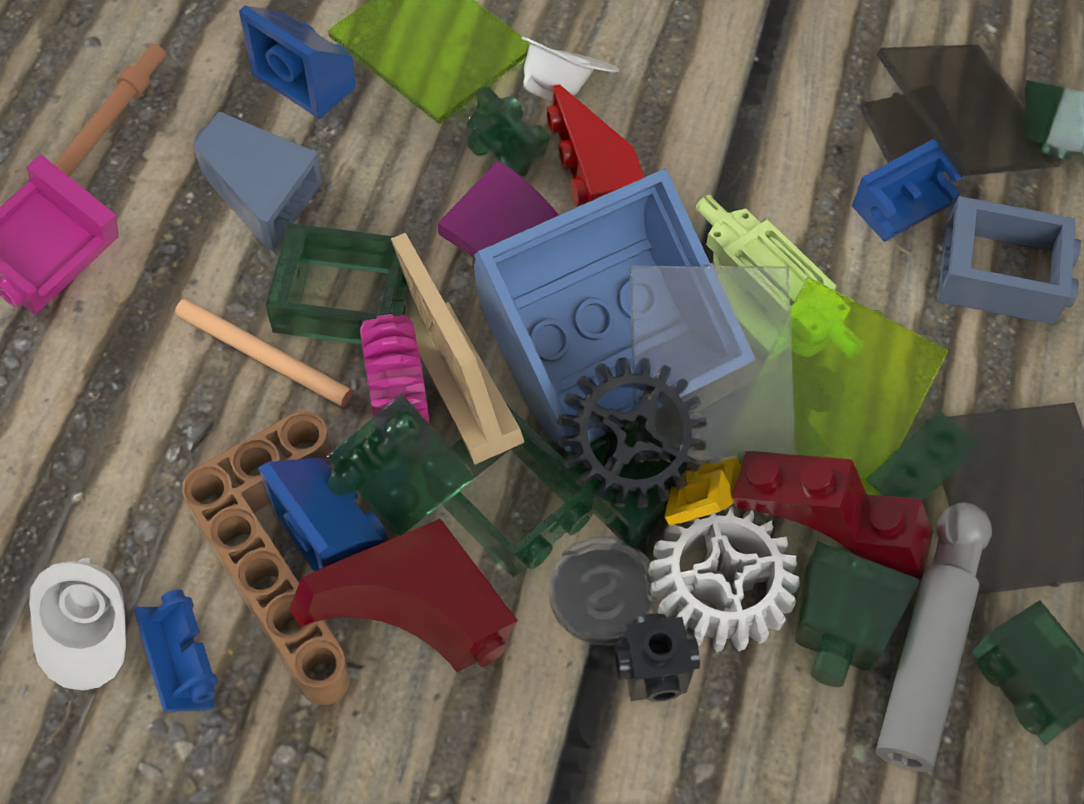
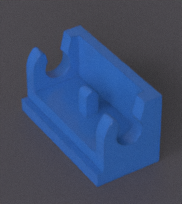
M937 138L861 178L852 207L884 242L954 204L958 196H960L953 183L947 180L944 172L947 173L951 180L956 182L963 178L962 171L954 160L941 148L942 144Z

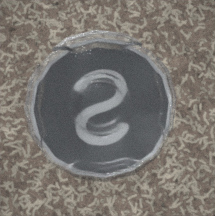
M589 537L572 544L562 553V557L556 562L549 576V605L557 622L574 638L593 645H616L621 643L625 625L632 624L633 620L640 616L653 614L658 597L652 596L650 591L651 584L657 580V577L649 574L650 561L648 557L638 549L636 552L632 547L625 545V541L615 537Z

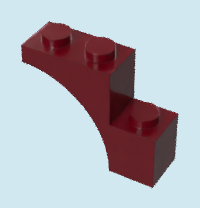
M757 451L745 452L732 495L738 509L775 515L812 528L830 537L852 552L862 562L869 574L922 580L933 536V530L922 499L866 494L853 459Z

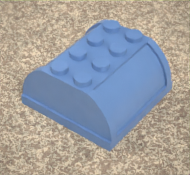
M666 168L482 249L474 255L475 282L483 313L528 409L554 442L559 437L573 435L572 427H563L557 424V417L559 415L570 414L575 416L577 410L567 406L564 402L565 396L568 393H573L585 398L586 395L579 389L577 380L585 375L599 385L595 375V367L601 363H605L609 367L614 377L616 376V360L622 357H626L629 361L632 374H635V368L640 359H649L651 364L649 377L652 378L661 366L667 365L671 368V373L665 384L671 387L673 383L682 378L686 379L689 383L686 390L679 394L682 397L755 361ZM634 388L615 389L607 392L596 404L607 410L612 408L622 413H628L634 403L639 401L644 391ZM658 400V402H657L656 405H658V406H659L658 408H660V407H662L663 405H662L661 402ZM589 420L588 424L589 442L606 434L602 429L596 427L597 423ZM572 445L564 449L568 452L575 450V447Z

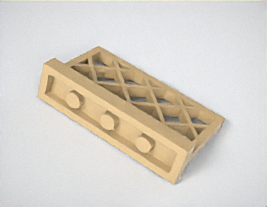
M403 233L392 238L393 246L419 314L410 318L414 325L420 360L473 463L478 464L525 443L520 427L450 303H445L407 234Z

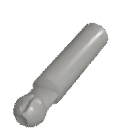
M971 503L954 504L948 507L938 519L937 536L939 540L932 565L925 568L875 751L878 757L884 761L911 771L930 772L934 769L980 585L975 576L982 550L987 546L992 536V525L987 513Z

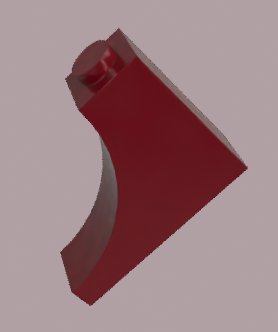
M441 518L302 576L289 607L290 612L301 627L317 621L342 617L372 619L399 627L429 644L448 661L456 672L475 663L484 667L497 660L507 650L508 645L505 641L518 621Z

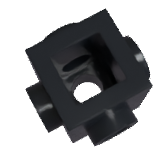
M660 613L640 616L634 619L632 624L625 625L622 644L614 646L617 675L619 680L627 679L631 701L648 699L651 702H662L677 698L687 692L694 670L700 668V654L695 635L686 636L682 617L666 619V616ZM663 652H666V653H667V654H665V655H657V654H656V653H663Z

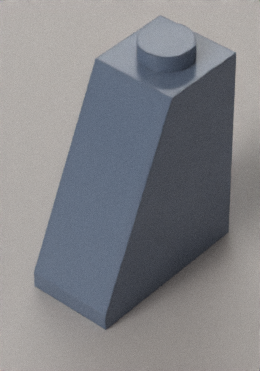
M220 111L208 126L200 129L193 144L203 177L266 248L273 251L323 183L318 152Z

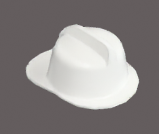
M522 37L523 40L529 43L524 66V87L527 91L548 101H552L553 85L560 84L575 96L594 69L619 72V68L603 61L550 49Z
M81 558L78 562L69 561L53 564L39 573L30 588L29 605L32 639L37 663L48 678L65 688L83 691L101 687L115 677L125 658V611L120 584L110 571L99 565L92 564L91 558Z

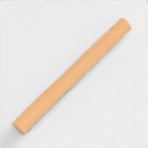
M186 298L178 303L175 310L177 317L341 407L346 406L350 401L353 393L351 388Z

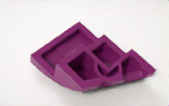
M498 160L438 222V235L474 257L478 251L557 217L559 214L525 179Z

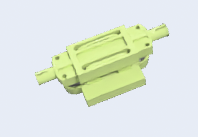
M710 194L706 195L705 198L703 197L697 203L695 210L713 226L708 234L706 245L714 252V273L748 346L765 363L787 347L799 356L812 357L823 349L829 340L847 359L851 358L852 355H855L862 348L863 342L843 325L850 308L834 293L837 285L768 219L761 223L747 209L728 213Z

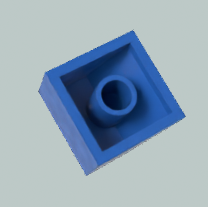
M247 5L239 10L253 76L318 119H321L356 88L353 59L343 46L331 43L317 34L309 24L305 22L300 23L285 12Z
M324 458L269 461L258 467L275 517L313 571L381 544L383 540L388 538L382 523L374 512L369 510L364 514L354 501L358 498V494L348 476L342 470L334 474Z

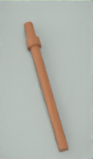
M151 44L134 66L128 65L116 80L118 86L55 162L54 165L67 176H71L132 98H139L150 85L149 77L166 57V52L161 46Z

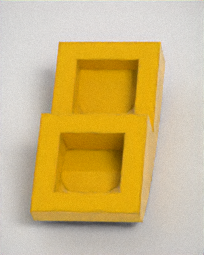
M736 455L700 465L698 471L695 472L687 471L685 477L687 486L683 489H676L671 485L665 519L669 526L718 513L732 505L734 502L732 495L741 469V464Z

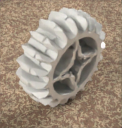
M731 505L723 510L722 516H717L714 513L700 517V519L697 518L680 523L681 527L675 524L668 526L664 534L666 541L659 540L654 547L653 555L657 560L650 563L648 574L656 580L651 584L650 588L652 598L663 600L659 605L658 613L664 614L666 617L675 615L682 617L685 630L689 627L694 631L693 635L696 637L698 646L703 642L705 636L713 638V647L716 652L724 649L727 639L732 640L733 645L739 652L746 649L749 636L758 644L765 642L769 636L768 628L774 631L780 630L786 620L783 614L791 613L796 603L795 597L791 594L797 591L800 580L798 576L792 574L797 566L796 556L783 554L788 546L787 536L772 539L770 537L773 530L772 520L757 526L753 523L755 515L752 510L747 511L743 518L734 516V510ZM706 546L705 562L694 564L693 569L690 571L680 572V563L696 549ZM734 548L744 552L745 554L737 552ZM716 568L718 569V572H721L722 574H715ZM726 580H733L731 586ZM765 582L766 596L758 604L742 610L743 592L753 589L755 583ZM699 600H706L711 602L717 608V610L706 606Z

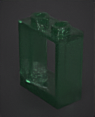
M288 223L266 302V310L272 332L362 344L360 328L364 321L377 319V316L406 315V300L401 298L404 287H409L391 240L396 236ZM310 264L388 273L380 314L300 304Z
M508 406L520 427L525 442L509 450L513 451L565 502L517 544L513 545L460 492L462 488L509 450L474 464L462 439H460L426 466L425 470L428 492L514 578L526 567L530 570L537 568L551 554L553 544L565 533H568L570 536L578 533L589 522L593 515L592 495L594 487L590 483L583 487H578L575 484V479L579 473L573 467L565 469L562 464L564 458Z

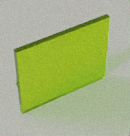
M370 0L328 30L331 39L343 46L351 55L438 124L442 123L482 91L490 88L495 81L527 58L529 43L522 39L523 36L475 0Z
M807 277L721 447L744 458L746 451L853 459L866 494L876 495L949 350L884 317L881 311L871 310L822 283Z

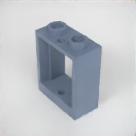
M958 196L945 225L937 302L1054 325L1065 307L1071 308L1074 305L1078 294L1079 280L1072 278L1073 268L1078 261L1081 249V240L1074 238L1076 218ZM974 236L1052 251L1050 283L971 268Z

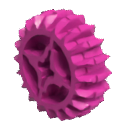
M393 314L377 316V319L366 320L360 328L379 451L385 457L394 455L404 457L415 455L414 452L428 450L431 443L429 413L413 322L407 315L393 316Z

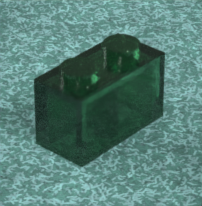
M1041 600L990 631L972 651L977 658L978 667L983 676L992 685L1000 687L1014 705L1015 715L1021 725L1031 734L1037 735L1045 746L1084 720V653Z

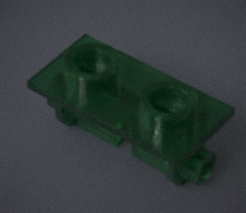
M939 410L873 472L866 481L881 493L882 496L922 499L923 502L981 444Z

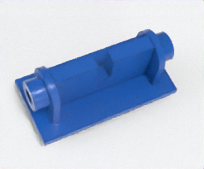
M177 589L169 591L161 597L163 604L160 607H135L133 609L163 712L212 710L215 707L212 699L216 695L214 687L217 685L218 679L216 674L212 672L204 644L194 642V637L200 631L193 612L194 603L192 598L186 597L183 590Z

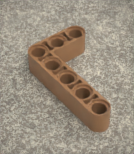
M299 411L193 469L183 481L182 494L196 525L301 693L312 703L330 705L339 701L346 694L350 686V673L342 648L323 620L305 625L304 628L295 634L279 632L283 624L288 620L295 619L289 607L299 582L254 514L270 504L261 475H249L252 470L269 461L324 458L326 463L330 465L332 449L324 420L312 412ZM304 441L316 442L312 447L306 449L295 448ZM210 494H222V496L213 503H201L202 500ZM235 535H250L243 544L237 546L226 545L228 540ZM261 577H278L276 582L269 588L264 590L252 588L254 583ZM330 663L336 666L334 673L325 680L314 681L308 678L310 670L315 665Z

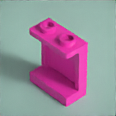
M41 154L26 166L29 182L0 206V296L13 307L17 308L22 304L34 315L119 237L116 214Z

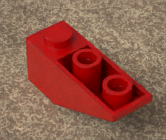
M560 84L553 85L552 105L546 106V119L550 133H558L560 142H558V153L561 166L564 170L570 169L573 177L570 181L571 193L576 207L644 178L645 176L634 147Z

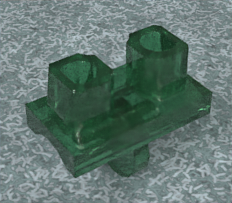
M490 87L478 89L476 95L478 99L477 108L468 119L466 125L472 131L467 142L468 148L477 156L492 153L500 162L511 168L521 177L526 176L532 160L544 155L550 141V134L540 124L530 127L524 124L521 120L523 116L522 105L512 95L499 98Z

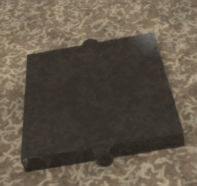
M931 88L902 95L894 92L892 97L862 103L861 111L887 163L934 138L938 139L942 144L941 148L949 156L961 154L963 147Z

